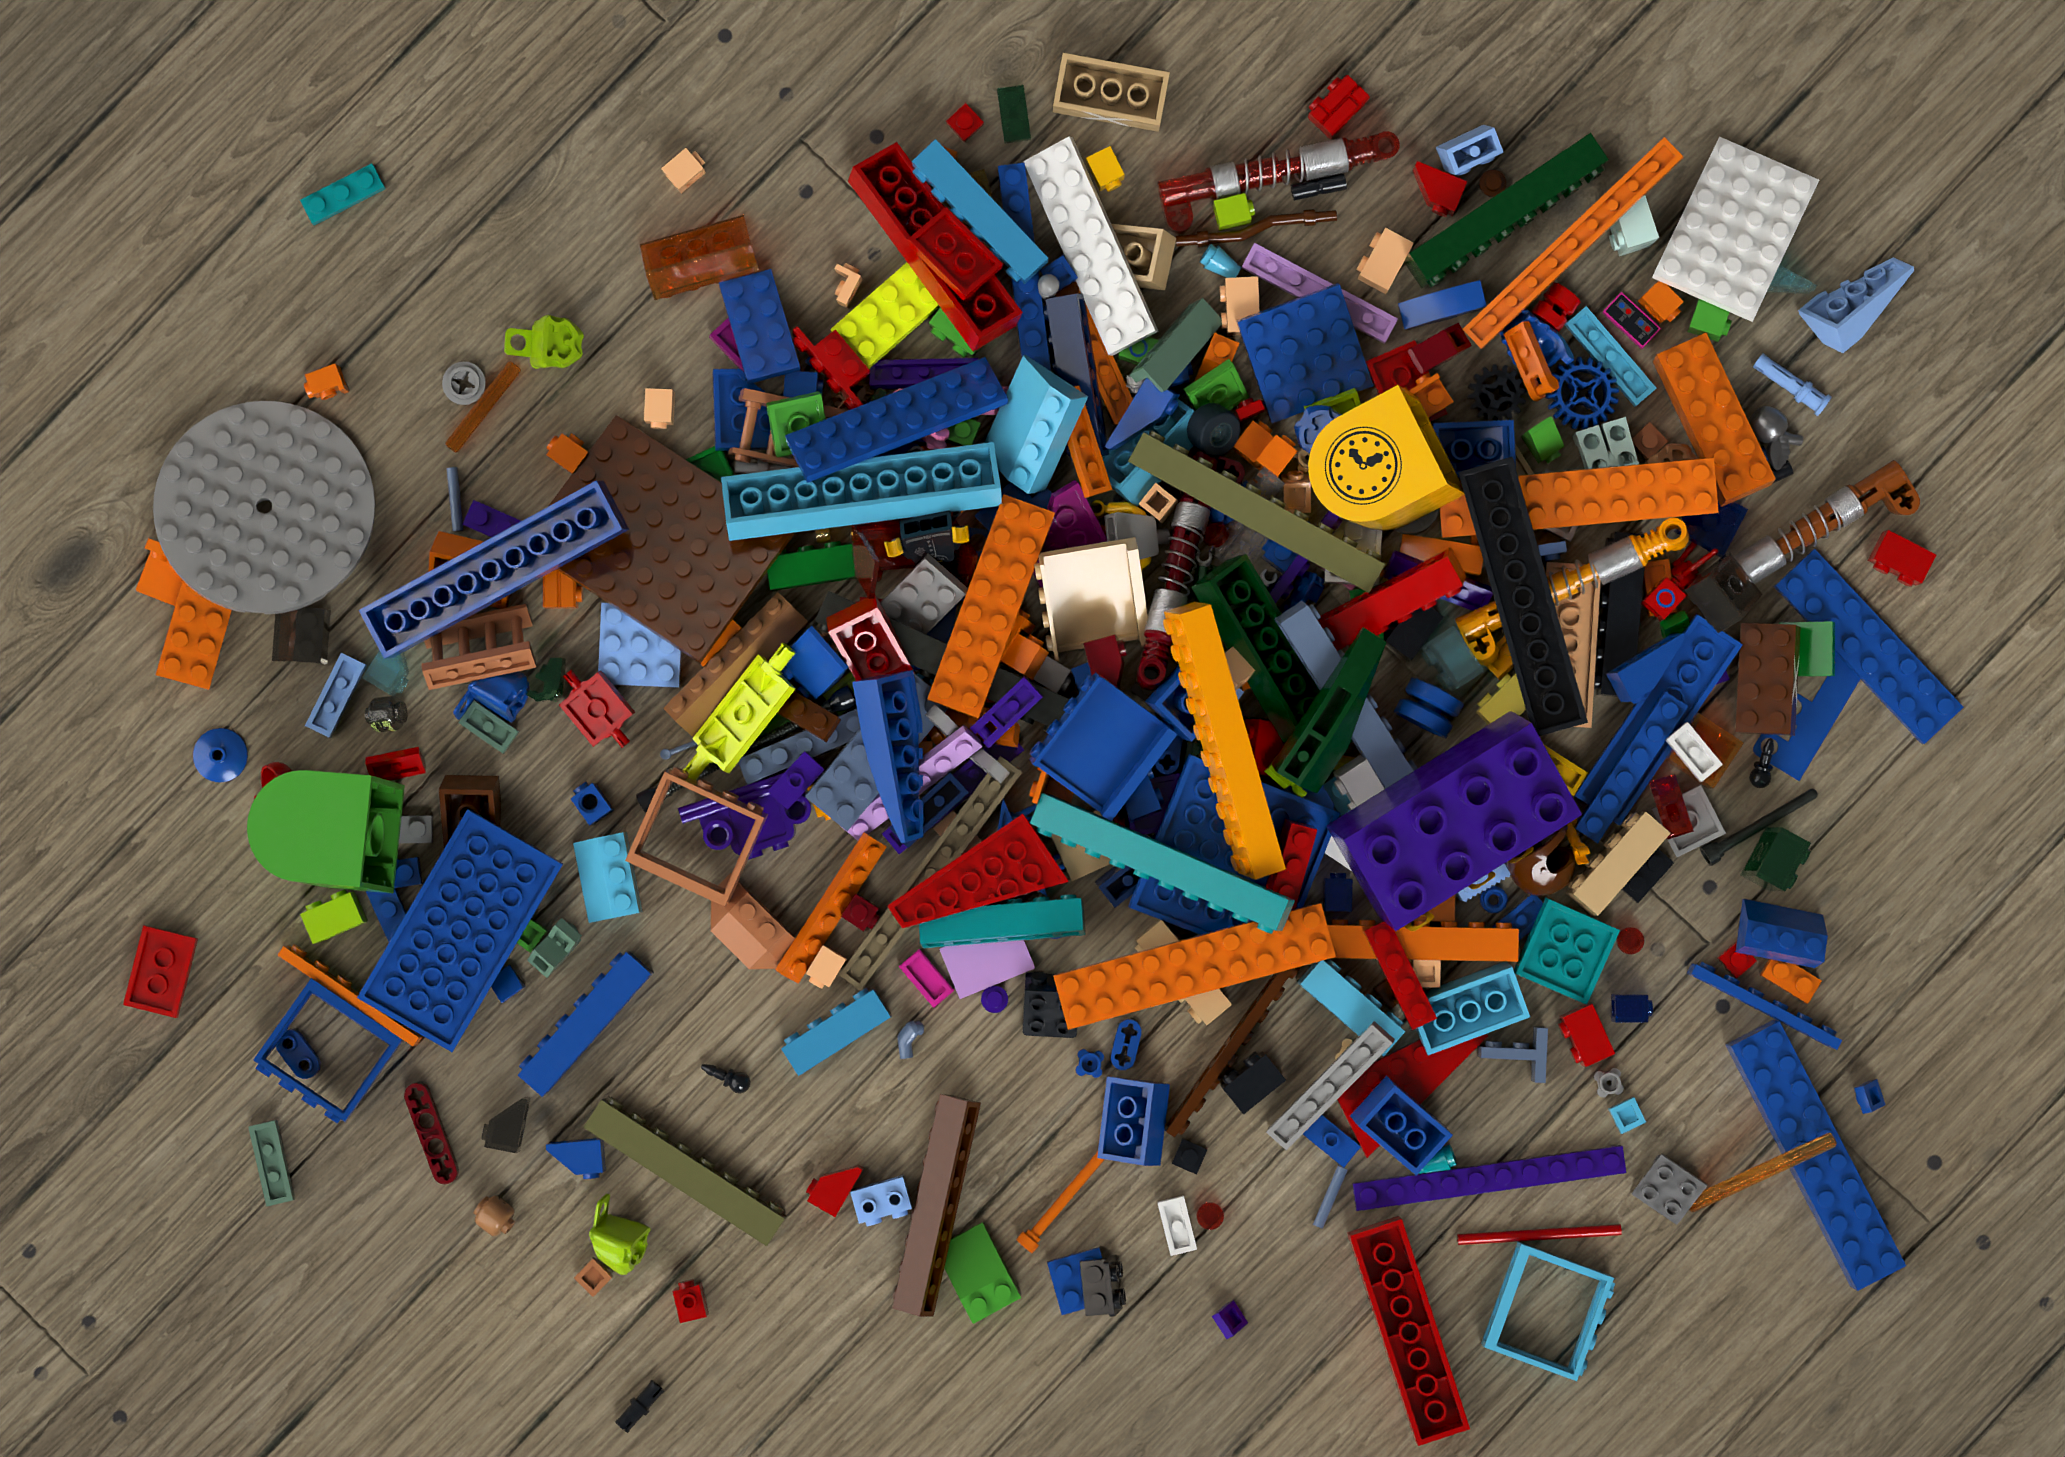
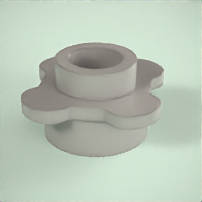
M1612 1068L1608 1072L1597 1071L1594 1074V1079L1598 1083L1597 1094L1600 1097H1606L1608 1094L1614 1093L1620 1095L1623 1092L1624 1087L1621 1085L1620 1070ZM1610 1080L1611 1085H1607L1606 1082Z

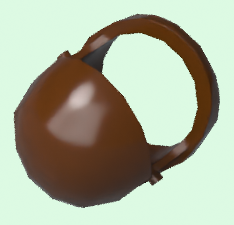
M1568 825L1560 828L1544 845L1540 841L1533 845L1534 850L1518 862L1505 863L1512 880L1525 893L1535 896L1551 895L1562 890L1571 882L1576 865L1573 851L1565 847H1557L1565 837ZM1526 850L1520 853L1519 855L1515 856L1514 858L1522 856L1526 852Z

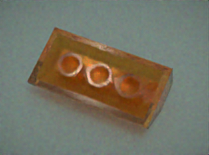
M744 215L640 244L645 272L654 300L670 298L679 293L694 291L700 287L714 283L718 284L728 279L746 276L759 271Z

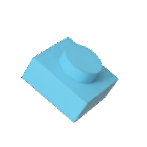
M1634 1097L1608 1108L1620 1134L1646 1123Z

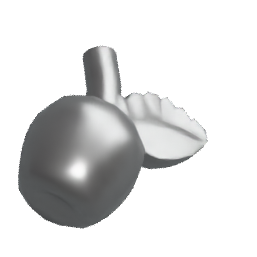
M1763 406L1752 414L1749 421L1751 428L1761 442L1768 443L1766 450L1769 462L1775 470H1780L1789 458V444L1801 446L1803 436L1786 432L1788 427L1786 416L1773 407Z

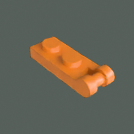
M1523 321L1505 332L1503 335L1531 399L1537 402L1543 399L1547 392L1552 393L1559 388V382L1551 374L1530 322ZM1537 377H1539L1541 384L1538 383Z

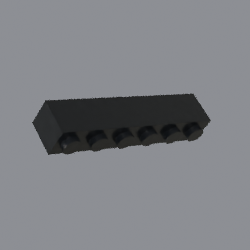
M1613 532L1610 538H1606L1605 547L1622 540V538H1627V536L1640 535L1642 538L1644 534ZM1645 566L1630 572V574H1625V576L1617 578L1615 581H1610V583L1606 584V592L1602 591L1600 608H1604V616L1598 622V635H1602L1601 646L1597 645L1596 662H1599V672H1595L1594 689H1597V695L1618 697L1606 673L1637 655Z

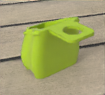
M544 315L534 322L532 330L508 328L505 331L504 352L512 356L530 357V364L535 369L548 367L566 368L582 357L581 344L584 334L568 318ZM518 334L524 337L526 345L522 350H515L511 346V338L514 335Z
M606 1193L596 1205L594 1224L589 1232V1237L597 1258L616 1273L627 1275L634 1269L635 1265L641 1262L648 1245L647 1237L651 1229L642 1223L608 1214L610 1194ZM604 1204L603 1212L600 1215L601 1207Z

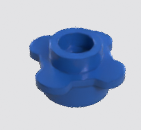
M1081 1049L1077 1054L1079 1064L1075 1069L1076 1073L1079 1076L1087 1074L1092 1075L1094 1078L1100 1077L1102 1075L1101 1061L1104 1060L1103 1053L1101 1051L1093 1053L1088 1052L1086 1049ZM1088 1061H1092L1091 1066L1087 1065Z

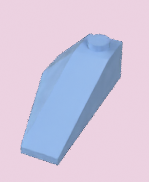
M1893 257L1866 270L1863 277L1853 282L1846 280L1840 283L1841 288L1829 294L1826 291L1817 294L1798 310L1799 315L1823 344L1844 353L1864 336L1914 272V267Z

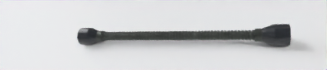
M849 685L835 691L828 700L822 702L821 707L831 713L847 710L856 705L855 695ZM790 721V723H785L784 726L781 725L771 730V732L769 731L762 735V737L757 738L744 755L746 756L750 752L752 753L753 750L756 751L759 747L762 748L772 741L781 738V736L789 734L790 731L793 732L796 728L799 729V726ZM714 762L708 764L698 779L704 778L707 774L710 775L716 769L719 770L720 767ZM675 782L671 783L665 799L682 789L683 786ZM657 787L647 788L636 794L637 800L645 813L649 808Z

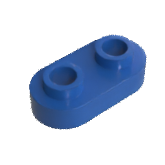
M288 1029L276 1045L277 1051L297 1077L302 1079L314 1077L321 1067L319 1057L299 1031ZM287 1038L293 1041V1046L290 1049L285 1046ZM303 1060L308 1061V1070H303L301 1068V1062Z

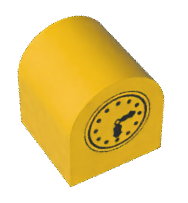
M1399 385L1328 423L1315 439L1309 455V479L1313 491L1320 502L1337 516L1374 530L1397 529L1465 495L1462 484L1419 398Z

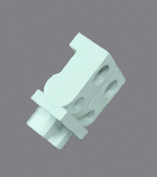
M1626 417L1604 423L1600 427L1597 425L1575 432L1572 436L1575 445L1578 447L1585 469L1639 464Z

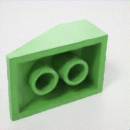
M983 1222L950 1240L944 1268L973 1324L1021 1298V1292Z

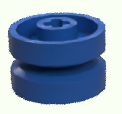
M1411 677L1405 691L1418 702L1416 703L1406 698L1400 699L1393 712L1412 724L1446 739L1453 725L1440 714L1452 718L1458 717L1464 704L1443 689Z

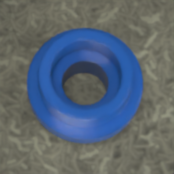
M1491 886V888H1486V891L1481 893L1480 904L1489 913H1499L1507 905V894L1500 887ZM1492 894L1498 897V902L1495 905L1489 903V897Z

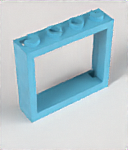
M1517 1242L1481 1342L1482 1346L1577 1381L1579 1375L1582 1376L1584 1369L1587 1368L1588 1361L1585 1358L1588 1349L1592 1351L1595 1346L1597 1335L1594 1333L1597 1324L1601 1325L1606 1315L1604 1305L1606 1299H1611L1614 1293V1278L1593 1268L1525 1243ZM1529 1255L1599 1280L1568 1367L1498 1341Z

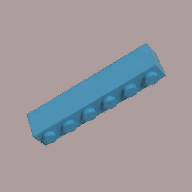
M936 139L912 160V166L915 168L912 173L921 183L927 181L933 187L931 193L940 203L946 201L952 207L950 211L961 222L964 220L970 226L969 230L980 241L983 240L988 245L989 250L1008 267L1006 272L1015 282L1021 280L1025 285L1048 263V257Z

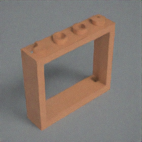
M680 768L668 769L660 780L625 861L725 907L733 895L768 814L763 812L764 808L756 803L748 802L747 805L739 801V796L730 791L724 790L721 793L713 789L714 785L706 780L699 779L695 781L689 778V773ZM672 782L755 819L725 889L642 851Z

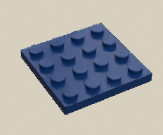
M1339 283L1236 321L1271 423L1302 413L1305 410L1304 406L1311 405L1319 400L1335 396L1353 388L1358 392L1373 386Z

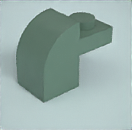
M561 918L554 925L548 936L533 950L527 961L548 978L580 943L582 935L578 933L573 924Z

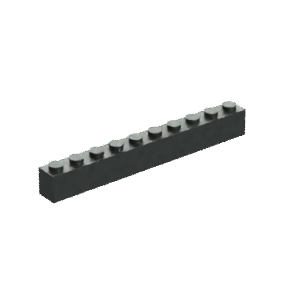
M828 591L815 620L821 623L819 629L828 632L826 618L855 604V602ZM889 618L910 663L920 668L919 674L933 680L947 644ZM998 667L987 699L994 701L996 704L1022 677ZM1031 682L1044 696L1020 719L1032 725L1036 720L1045 724L1043 730L1047 731L1055 719L1059 721L1065 713L1063 708L1070 699Z

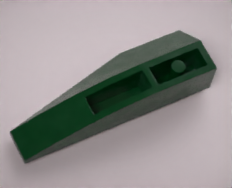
M1362 627L1271 765L1277 773L1302 788L1314 793L1319 792L1349 746L1387 643L1384 639Z

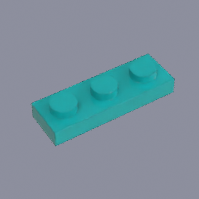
M371 163L301 199L300 202L311 223L316 225L386 188L375 166Z

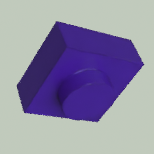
M1234 1300L1226 1303L1212 1315V1318L1226 1339L1233 1337L1248 1324V1321Z

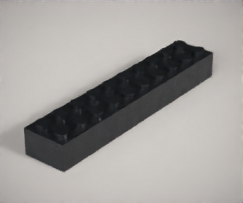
M1513 457L1458 472L1529 721L1539 736L1588 723Z

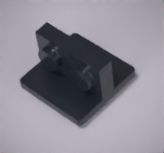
M1111 1255L1108 1258L1081 1260L1080 1269L1085 1315L1109 1314V1317L1116 1316L1122 1310V1305H1126L1125 1289L1120 1288L1119 1279L1123 1277L1122 1262L1117 1261V1255Z

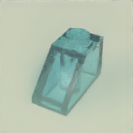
M379 650L362 678L389 695L395 696L397 692L402 693L409 681L406 679L409 671L404 652L394 658L384 659Z

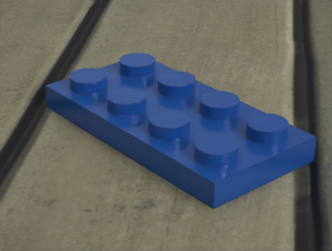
M768 269L719 282L747 383L751 384L800 371L799 361L772 270Z

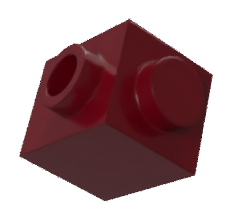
M856 893L841 917L864 932L867 927L871 930L881 917L877 914L880 908Z

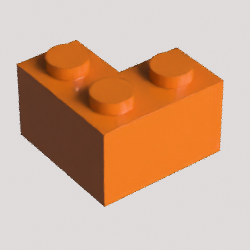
M1252 421L1239 437L1232 450L1274 482L1297 453V450L1294 449L1296 444L1285 435H1282L1281 438L1277 434L1272 436V429L1265 423L1259 421L1257 424Z

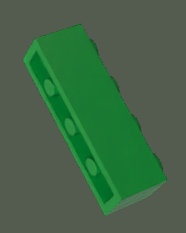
M867 537L851 539L852 544L841 545L840 541L825 543V548L814 550V546L810 545L799 547L796 553L787 554V550H782L767 571L770 590L778 591L879 575L874 542L868 541Z

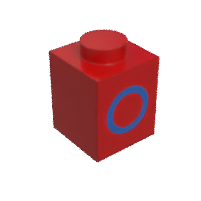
M1665 577L1646 595L1641 604L1661 621L1687 595L1682 592L1684 587L1674 578L1669 579Z

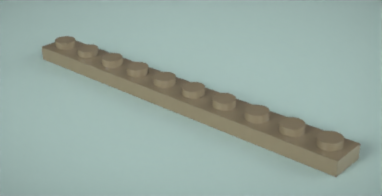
M1000 756L997 761L1010 774L1000 784L987 773L894 901L961 856L1023 771L1004 757ZM888 908L839 975L861 991L908 927L901 928Z

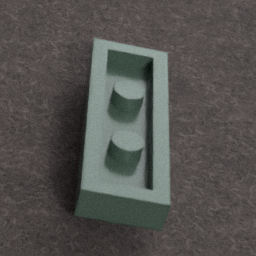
M277 1120L249 1126L266 1207L295 1200Z

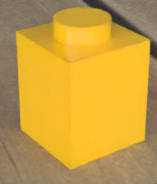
M1111 146L1086 157V165L1099 191L1106 189L1107 192H1110L1122 185L1121 181L1124 180L1125 174Z

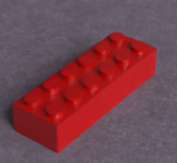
M1450 547L1372 588L1370 593L1364 592L1320 615L1321 618L1318 622L1322 628L1327 627L1335 638L1332 644L1338 651L1346 646L1350 647L1362 627L1379 635L1389 629L1388 625L1397 620L1399 624L1411 618L1415 610L1421 608L1425 611L1437 604L1436 600L1446 595L1447 598L1458 594L1462 591L1461 587L1464 585L1466 574Z

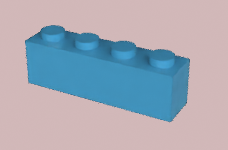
M864 988L853 995L855 1001L848 1006L844 1002L830 1010L831 1017L824 1021L819 1017L807 1025L809 1031L801 1036L798 1032H795L784 1040L786 1045L781 1049L798 1076L892 1016L875 989L869 992L867 988Z

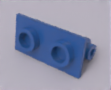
M1308 571L1302 577H1298L1295 581V589L1291 597L1286 600L1282 607V613L1300 601L1306 604L1309 599L1317 603L1325 587L1323 585L1324 579L1317 576L1316 573Z

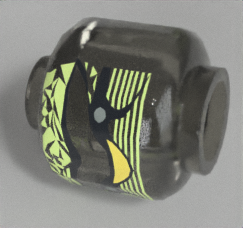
M393 695L372 699L365 710L366 722L377 732L399 730L408 718L406 704Z

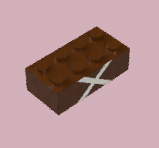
M1741 623L1740 643L1743 645L1739 651L1735 732L1795 736L1801 627L1788 624Z

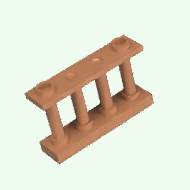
M747 388L740 390L739 401L745 402L747 411L740 447H732L728 452L730 455H735L734 460L750 463L751 459L792 468L799 467L794 456L792 459L775 455L771 430L766 454L750 451L758 410H761V406L767 407L766 403L789 397ZM823 405L825 419L848 411Z
M522 604L471 615L425 640L426 648H432V661L422 663V672L428 689L432 690L536 668V659L530 642H524L523 628L533 626L527 605ZM512 631L513 644L497 648L496 634ZM485 637L486 650L470 653L469 640ZM458 642L459 656L443 659V645Z

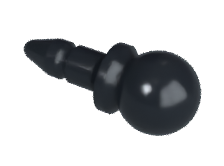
M1769 738L1763 746L1760 760L1754 762L1755 768L1749 776L1751 784L1756 788H1765L1771 782L1770 771L1773 770V766L1770 765L1774 751L1772 738Z
M701 1065L703 1071L721 1081L724 1080L723 1086H729L735 1093H744L750 1087V1078L744 1072L735 1073L734 1069H730L727 1073L726 1070L717 1068L714 1065Z

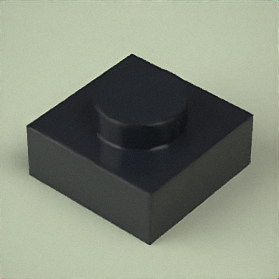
M1182 1138L1172 1164L1197 1175L1207 1149Z

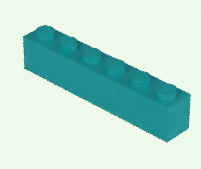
M1062 895L1060 900H1050L1049 897H1036L1033 899V902L1023 903L1021 899L1007 900L1006 904L995 905V903L920 923V944L923 948L1082 936L1086 935L1084 903L1076 895Z

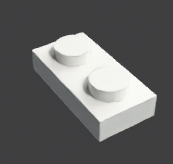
M1688 722L1684 723L1665 739L1699 782L1705 780L1723 765Z
M1184 1195L1158 1201L1157 1204L1170 1255L1173 1256L1197 1250Z

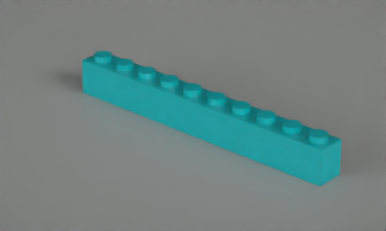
M1041 794L1030 824L1038 827L1036 832L1048 837H1052V834L1062 837L1060 842L1073 848H1076L1077 844L1086 848L1085 853L1096 858H1100L1101 855L1110 858L1109 863L1116 867L1124 869L1125 865L1135 869L1133 874L1149 880L1151 876L1158 879V885L1173 890L1174 887L1184 890L1183 896L1198 901L1199 897L1209 901L1208 907L1223 912L1224 908L1232 911L1233 918L1245 923L1249 919L1258 923V929L1270 934L1274 930L1283 931L1295 902L1294 899L1116 822H1110L1102 816L1051 794Z

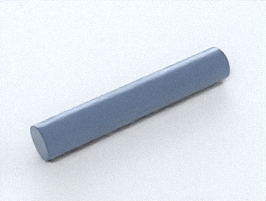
M457 467L446 468L453 532L464 531Z
M1337 1166L1313 1225L1323 1229L1348 1169Z

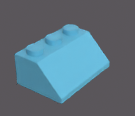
M627 832L573 843L589 923L643 912L634 866L625 861L630 850Z

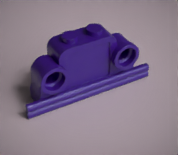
M783 773L730 791L739 796V801L747 805L748 802L756 803L764 808L763 812L768 814L748 860L762 856V850L773 847L774 851L789 847L788 841L792 840L796 834L794 824L805 822L811 814V804L805 797L806 790L788 810L767 792ZM709 798L678 808L683 824L699 819L703 830V839L708 847L714 850H722L731 845L733 852L737 855L741 854L755 822V819Z

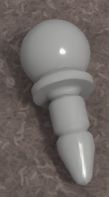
M1052 274L1043 275L1038 281V292L1042 299L1046 301L1045 299L1053 298L1059 289L1058 279Z

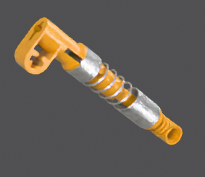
M1668 518L1660 526L1656 527L1657 531L1650 530L1651 534L1649 535L1647 532L1643 533L1644 537L1642 538L1640 535H1630L1627 538L1625 537L1620 541L1612 543V545L1602 547L1597 552L1594 551L1592 554H1588L1589 563L1586 565H1582L1579 560H1575V570L1569 571L1563 565L1562 570L1555 574L1550 571L1547 579L1554 604L1558 606L1559 601L1565 598L1571 600L1572 595L1578 593V590L1585 594L1584 585L1589 582L1595 588H1598V578L1605 585L1610 583V581L1612 582V580L1615 581V579L1625 576V574H1630V572L1646 566L1648 561L1651 560L1650 556L1653 555L1656 558L1658 557L1656 553L1664 554L1663 550L1665 549L1667 552L1683 549L1689 541V534L1685 523L1679 518ZM1678 529L1681 531V535L1677 539H1669L1667 537L1669 531ZM1495 601L1455 619L1469 653L1478 664L1484 666L1494 663L1499 655V649L1492 634V631L1502 627ZM1488 634L1487 636L1481 638L1483 643L1487 647V653L1482 654L1480 652L1481 648L1477 641L1469 643L1472 640H1475L1483 635Z

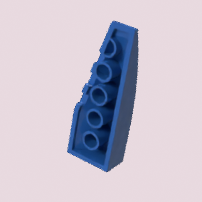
M913 670L854 681L852 683L862 739L869 766L887 815L901 843L922 838L923 801L919 799V791L921 786H923V775H919V759H923V748H919V733H923V723Z

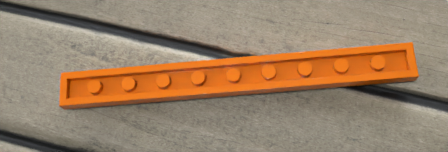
M1664 137L1463 328L1465 333L1483 349L1684 158L1683 155Z

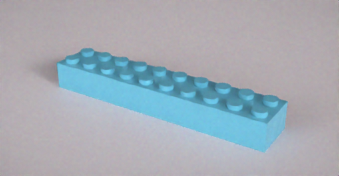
M994 442L873 457L808 483L799 467L721 477L729 541L910 518L948 510L956 512L995 507L1002 504Z

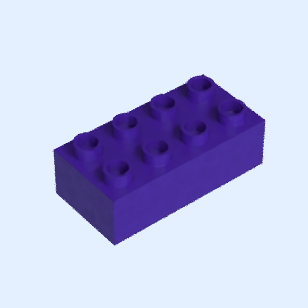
M1509 711L1326 825L1377 916L1397 931L1575 820L1582 813L1532 723Z

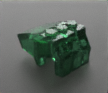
M561 657L550 658L547 665L543 664L540 672L535 676L544 682L543 692L539 693L529 690L526 695L537 702L549 700L557 702L564 692L565 678L563 676L565 675L566 659Z

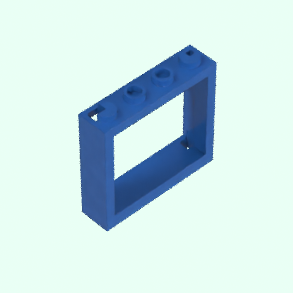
M311 978L253 1060L258 1064L255 1069L268 1078L271 1074H274L281 1079L278 1083L280 1086L291 1093L296 1089L303 1094L301 1100L313 1108L318 1104L327 1111L324 1115L338 1124L340 1119L346 1123L403 1041ZM312 994L389 1045L344 1110H341L267 1060Z

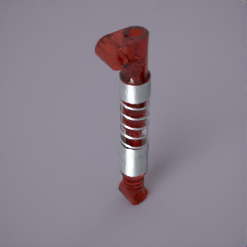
M1389 131L1369 135L1368 139L1366 136L1362 137V141L1360 138H1356L1355 142L1353 139L1348 140L1345 137L1337 138V140L1324 141L1305 147L1300 146V156L1291 158L1289 151L1286 150L1285 160L1278 161L1275 153H1272V157L1264 159L1259 155L1258 160L1248 162L1245 158V163L1235 165L1234 162H1226V164L1207 167L1204 172L1158 181L1157 186L1165 224L1174 233L1185 232L1193 222L1191 202L1208 198L1213 201L1239 195L1240 191L1247 194L1250 189L1256 188V190L1260 191L1263 186L1268 185L1274 188L1277 183L1282 182L1288 185L1290 175L1293 174L1297 181L1302 182L1303 177L1308 181L1314 178L1327 177V175L1332 176V174L1352 171L1355 166H1358V162H1360V165H1364L1365 161L1368 164L1371 163V159L1374 162L1386 161L1397 154L1400 148L1399 139L1394 133ZM1386 139L1391 143V151L1389 153H1383L1379 150V140ZM1297 173H1301V180L1298 178ZM1284 176H1287V183L1283 178ZM1212 183V186L1193 190L1195 185ZM1186 203L1187 208L1179 211L1181 216L1186 217V220L1182 222V226H1179L1178 222L1172 221V218L1176 216V210L1167 212V207Z

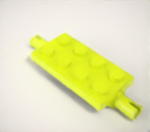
M906 262L830 330L831 332L836 330L867 368L870 369L940 306Z
M782 642L769 661L758 654L692 738L698 744L695 756L683 769L689 773V778L697 781L707 765L713 762L722 771L730 773L794 692L795 688L781 672L796 654L787 644Z

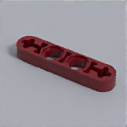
M420 1082L413 1083L406 1088L404 1093L406 1105L434 1179L440 1184H449L456 1180L459 1174L455 1156L428 1086ZM415 1087L418 1091L423 1090L424 1096L421 1097L422 1105L428 1103L430 1108H424L417 1113L414 1108L420 1107L418 1100H412L410 1096L414 1093L413 1088ZM423 1113H430L434 1117V1124L431 1128L421 1126L419 1119ZM434 1138L440 1139L444 1145L443 1151L439 1154H435L429 1149V1142ZM448 1155L449 1159L443 1161L446 1168L451 1167L453 1170L449 1174L450 1179H447L445 1175L440 1176L439 1171L442 1170V1164L440 1161L435 1164L433 1159Z

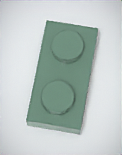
M476 701L471 703L458 722L503 754H505L520 732Z

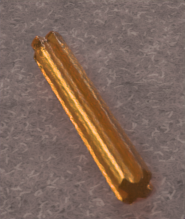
M511 361L505 365L445 442V445L450 450L456 453L465 444L521 372L517 365Z

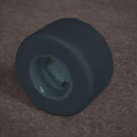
M1208 403L1199 407L1191 416L1187 426V436L1192 445L1204 454L1211 457L1221 456L1231 450L1239 439L1240 422L1236 415L1217 403Z

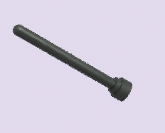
M1809 789L1720 843L1714 842L1712 844L1709 842L1700 847L1701 854L1710 866L1715 865L1721 861L1724 852L1816 799L1818 796L1817 791Z

